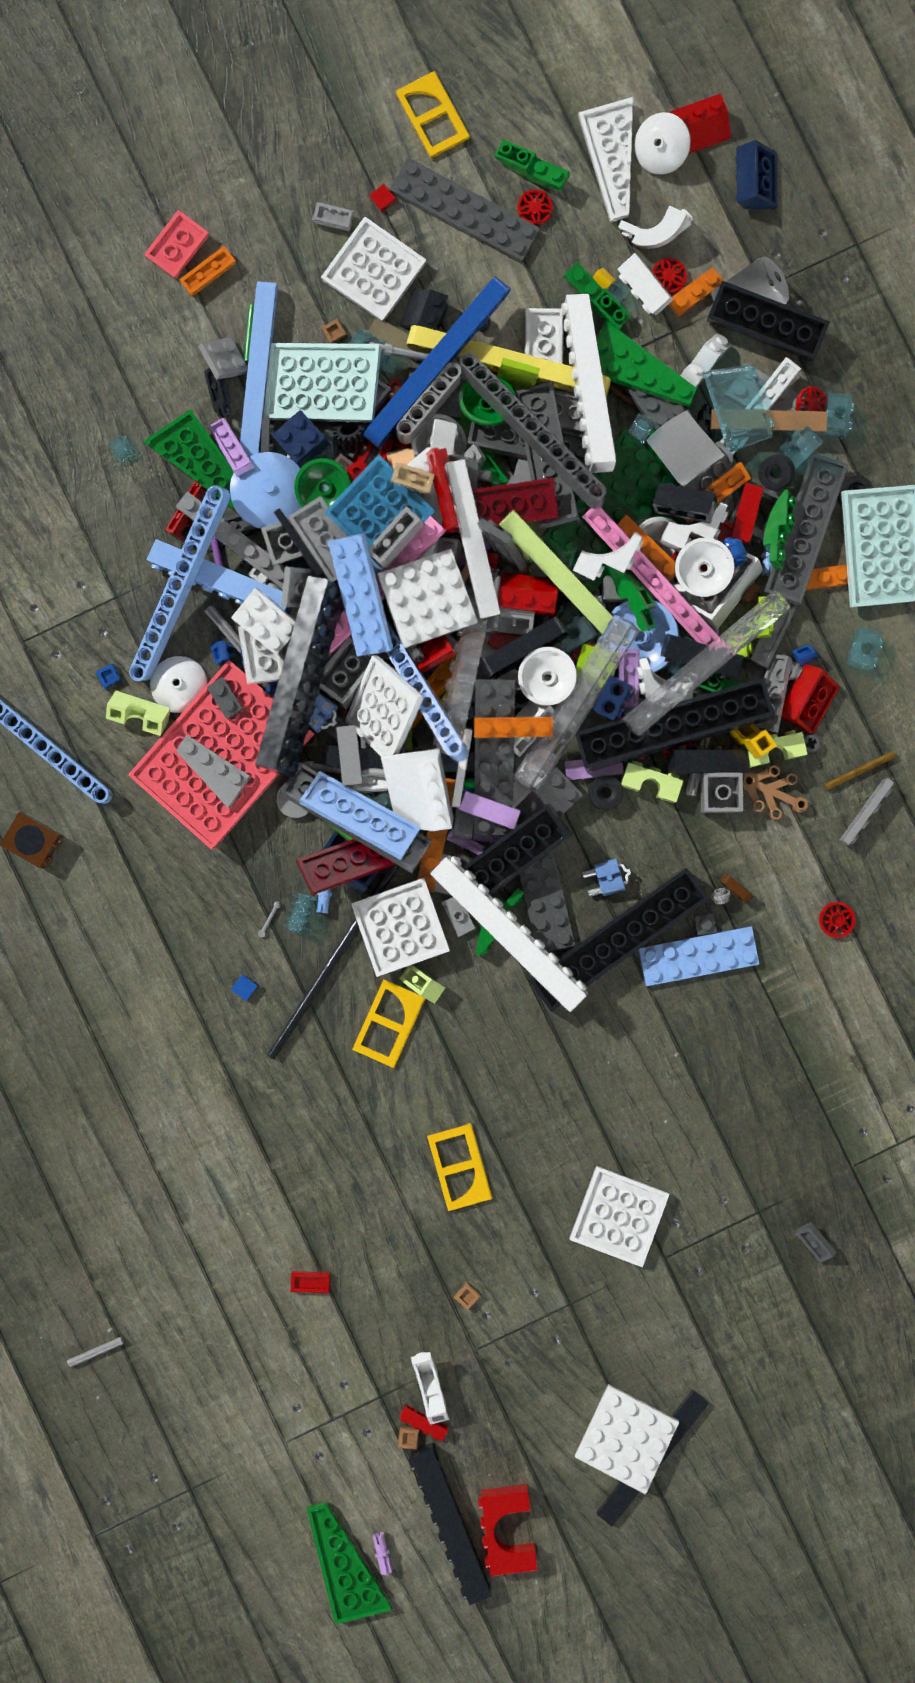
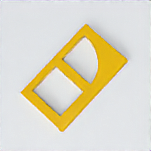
M435 71L395 91L430 159L470 138ZM414 94H425L438 100L441 105L415 117L405 97ZM447 114L457 134L432 147L421 126Z
M383 979L352 1050L391 1068H395L425 998ZM385 989L394 993L401 1001L405 1012L403 1025L375 1013ZM371 1021L399 1032L389 1057L361 1045Z
M472 1123L427 1136L448 1211L493 1198ZM465 1134L472 1159L442 1168L435 1142ZM474 1168L475 1177L471 1188L462 1197L452 1201L445 1176Z

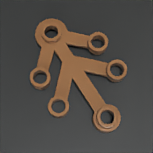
M773 765L768 770L757 774L750 771L743 773V789L748 791L752 801V809L755 812H760L765 807L763 801L759 800L756 789L763 792L770 810L769 816L773 820H778L782 816V811L777 808L773 797L792 805V809L797 813L807 810L808 801L805 798H794L777 790L786 785L796 784L798 777L795 774H788L785 778L766 785L759 781L769 776L777 777L780 774L778 766ZM772 768L777 770L776 775L771 773ZM789 776L794 777L793 783L788 781ZM747 777L751 778V784L746 783ZM799 801L804 803L803 808L798 807ZM757 802L761 804L760 810L755 808ZM774 810L778 811L779 816L777 818L773 816Z

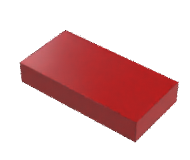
M292 1271L291 1292L330 1293V1272Z

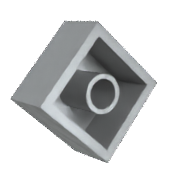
M743 773L701 774V813L743 812Z

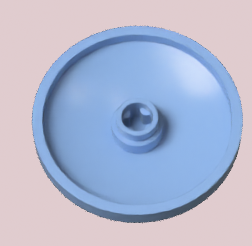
M274 452L254 454L248 457L254 468L238 477L235 473L232 476L230 494L233 506L245 522L256 528L261 529L279 523L280 521L274 514V511L279 508L287 519L288 516L302 508L297 501L294 490L295 479L300 467L293 460L282 454Z
M625 601L610 613L617 623L605 635H602L603 648L618 654L619 649H639V659L647 658L651 670L655 673L668 664V662L664 661L665 657L660 656L666 634L679 636L677 622L664 605L654 601L656 607L650 609L657 628L641 632L636 624L635 615L629 607V601ZM618 659L617 666H616V668H618V669H619V659Z

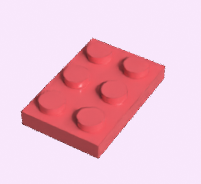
M178 210L145 252L144 256L176 280L209 237V232Z

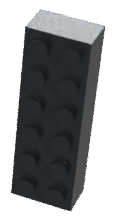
M723 280L706 322L809 361H813L816 358L830 323L828 320Z
M549 803L462 868L465 871L469 870L475 876L474 880L479 885L483 884L489 890L488 894L492 895L572 836L573 833Z

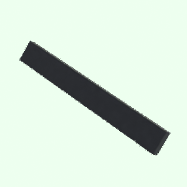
M694 1390L688 1394L671 1416L679 1420V1424L660 1465L708 1405V1402ZM620 1481L597 1510V1515L613 1527L640 1491Z

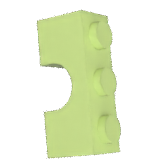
M115 691L107 703L106 719L125 724L129 718H140L143 720V731L161 736L169 723L170 708L119 691Z
M796 730L785 732V736L778 737L777 734L770 735L777 745L776 748L783 752L785 760L807 755L803 732L796 733ZM748 750V768L770 763L769 752L760 758L754 759Z
M632 761V763L628 762L626 764L620 783L622 787L638 792L643 781L652 780L658 787L656 798L676 803L683 780L679 779V775L673 773L665 775L658 768L650 767V769L643 767L642 763Z

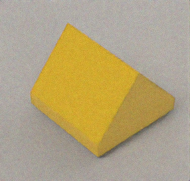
M604 268L597 270L593 276V279L603 290L605 288L609 290L617 282Z

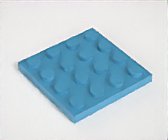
M380 455L367 466L324 512L348 536L365 533L368 548L405 507H408L423 523L435 512L415 490L391 483L394 469ZM371 556V559L382 568L383 566Z

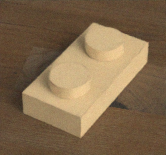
M397 462L394 467L391 483L428 495L431 490L434 474Z

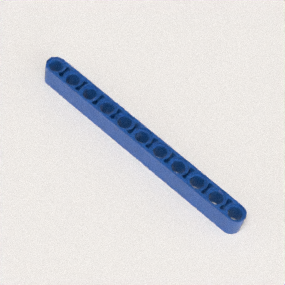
M496 276L490 280L368 426L363 435L378 448L384 445L397 429L399 421L444 367L455 360L505 300L511 290L509 286Z

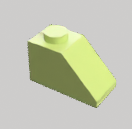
M413 965L407 966L399 980L420 996L434 1004L445 989L444 986Z

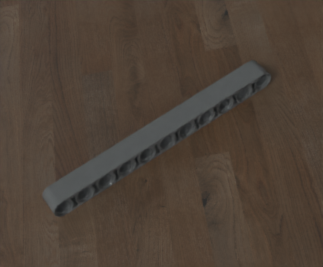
M471 353L462 355L460 367L461 376L589 507L593 509L602 507L606 495L604 485L475 355Z

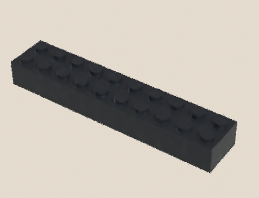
M311 576L307 578L255 763L256 766L294 777L295 772L298 770L300 754L304 749L305 736L309 731V722L314 713V704L319 694V686L325 673L324 668L330 655L331 643L335 638V629L340 619V611L343 604L340 587L328 579Z
M760 678L575 732L586 773L675 748V746H682L774 719L775 714L764 678Z
M683 868L559 956L558 963L563 968L566 966L573 973L572 977L577 982L580 980L587 987L705 903L709 898L689 870ZM534 976L528 979L551 1012L562 1005Z

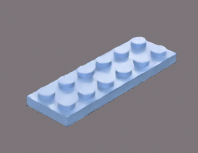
M365 533L328 541L357 656L393 650Z
M321 771L314 778L299 802L399 860L403 858L421 828L348 786H343L341 782Z
M751 926L642 947L638 950L645 986L759 964Z

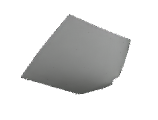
M767 257L755 260L726 281L783 304L789 301V290L784 274ZM775 271L780 275L781 282L775 277ZM770 279L773 281L774 286L769 285ZM720 286L711 291L713 301Z
M687 410L663 424L646 440L677 482L683 486L704 474L725 456Z

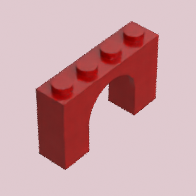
M527 1484L481 1490V1497H478L479 1510H483L484 1516L480 1517L481 1530L485 1529L486 1536L482 1537L483 1548L488 1549V1556H485L486 1569H490L491 1576L537 1571L534 1543L508 1545L501 1542L494 1533L497 1521L504 1515L530 1511Z

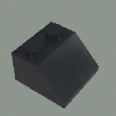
M432 289L413 290L400 326L410 330L411 326L417 325L439 331L449 305V295Z

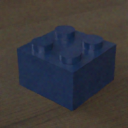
M301 409L272 434L274 439L300 469L330 445Z

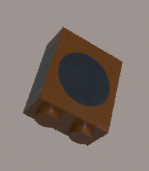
M18 812L0 846L36 867L44 869L51 864L53 860L52 855L55 850L61 847L63 843L61 839L64 835L31 816Z

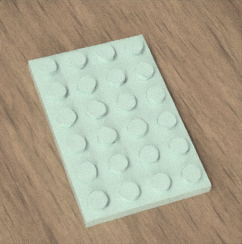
M271 343L263 418L288 421L301 409L310 421L373 422L381 357L380 344Z
M915 485L842 491L850 607L915 602Z

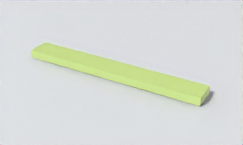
M512 511L499 524L513 536L512 539L602 635H605L617 623L613 616L515 511Z

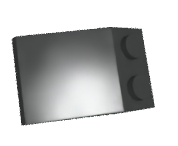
M556 767L515 809L520 810V815L527 820L550 803L561 817L583 794Z

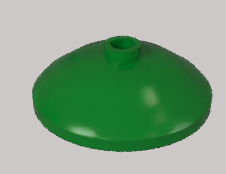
M497 377L516 397L511 385L504 379ZM467 382L463 384L459 393V406L462 413L470 421L483 426H495L505 422Z
M327 458L314 459L303 465L297 473L294 484L295 495L301 507L306 506L321 496L329 508L350 486L351 480L347 471L336 461ZM324 484L329 485L328 491L324 489Z

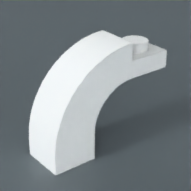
M669 206L663 220L651 229H641L621 220L618 228L623 231V236L630 239L634 236L632 241L634 246L654 249L674 240L684 228L688 215Z

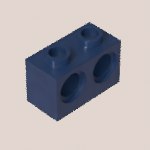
M610 675L593 710L613 721H616L618 718L621 719L626 709L624 708L626 701H630L634 694L632 690L634 686L616 676ZM618 685H622L624 688V692L620 696L615 692ZM610 702L615 705V710L612 713L607 711V705Z

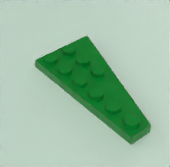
M605 320L596 339L602 375L609 377L612 382L690 408L697 393V388Z
M191 409L143 441L144 444L206 490L211 486H218L226 489L230 494V484L234 471ZM220 491L216 494V497L219 499L221 497ZM230 494L228 506L235 510Z
M322 1502L307 1506V1513L335 1625L391 1611L392 1605L328 1503Z

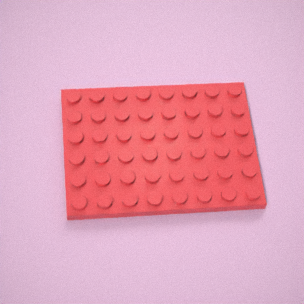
M228 660L128 776L211 850H214L279 775V773L255 765L274 698L259 685L247 684L246 674ZM221 677L225 678L244 709L229 720L225 718L207 689V686ZM310 730L305 736L304 746L314 735ZM186 735L251 776L230 809L227 808L176 751Z

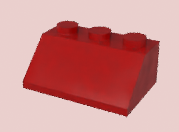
M721 93L668 112L681 118L688 127L691 139L688 154L731 139L728 110Z
M502 572L497 600L500 608L535 612L534 615L554 617L558 587L548 577Z
M805 664L784 701L781 717L807 734L814 735L840 685L823 669Z

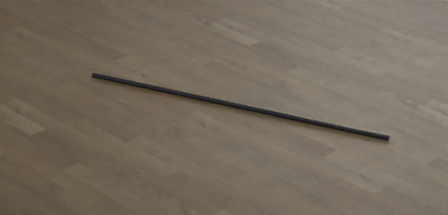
M565 594L555 609L554 617L558 616L561 618L571 602ZM474 735L471 738L469 752L475 751ZM449 772L446 778L456 780L457 772ZM399 865L386 869L369 897L384 892L400 867ZM356 917L267 1053V1056L276 1059L360 929Z

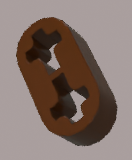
M725 873L719 880L724 887L745 904L752 899V894Z

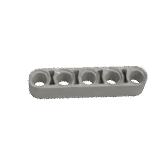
M457 363L447 364L399 421L397 437L401 443H411L460 385L461 367ZM449 374H456V376L451 377ZM438 388H444L445 390L439 391V390H437V389H438ZM426 402H433L432 405H427V404H425V403H426ZM415 416H421L422 418H421V419H414L413 417H415ZM403 430H409V431H410V432L407 433V434L402 433Z

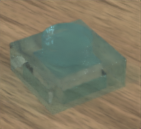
M618 278L607 288L620 304L631 294V290Z
M126 435L109 442L117 462L135 455Z

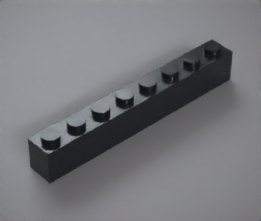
M433 1442L411 1451L410 1467L412 1471L416 1470L418 1487L424 1490V1502L426 1507H430L432 1510V1522L434 1526L438 1525L440 1542L446 1545V1557L448 1562H452L454 1565L453 1574L456 1581L460 1580L462 1585L460 1591L463 1599H467L470 1606L491 1597L490 1584Z

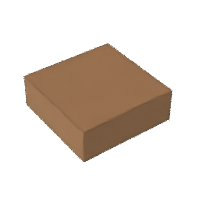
M338 319L321 328L329 344H336L347 338V334Z
M468 1282L454 1295V1298L467 1310L481 1297V1294Z
M400 1426L398 1448L417 1450L419 1429Z

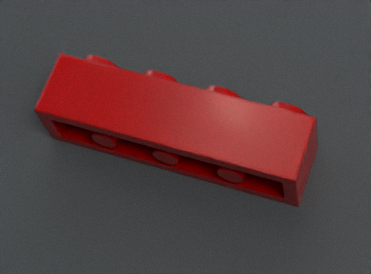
M407 1404L404 1405L399 1418L403 1423H409L413 1428L422 1430L424 1434L433 1436L435 1440L443 1441L448 1431V1426L441 1422L430 1425L426 1414Z

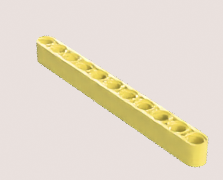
M413 325L411 326L406 346L412 350L429 354L446 333ZM470 340L455 358V360L460 361L462 355L471 353L490 371L497 373L503 358L538 367L540 371L536 383L543 384L552 381L554 388L574 393L576 383L572 380L573 367L474 340ZM602 375L605 396L607 398L611 379Z

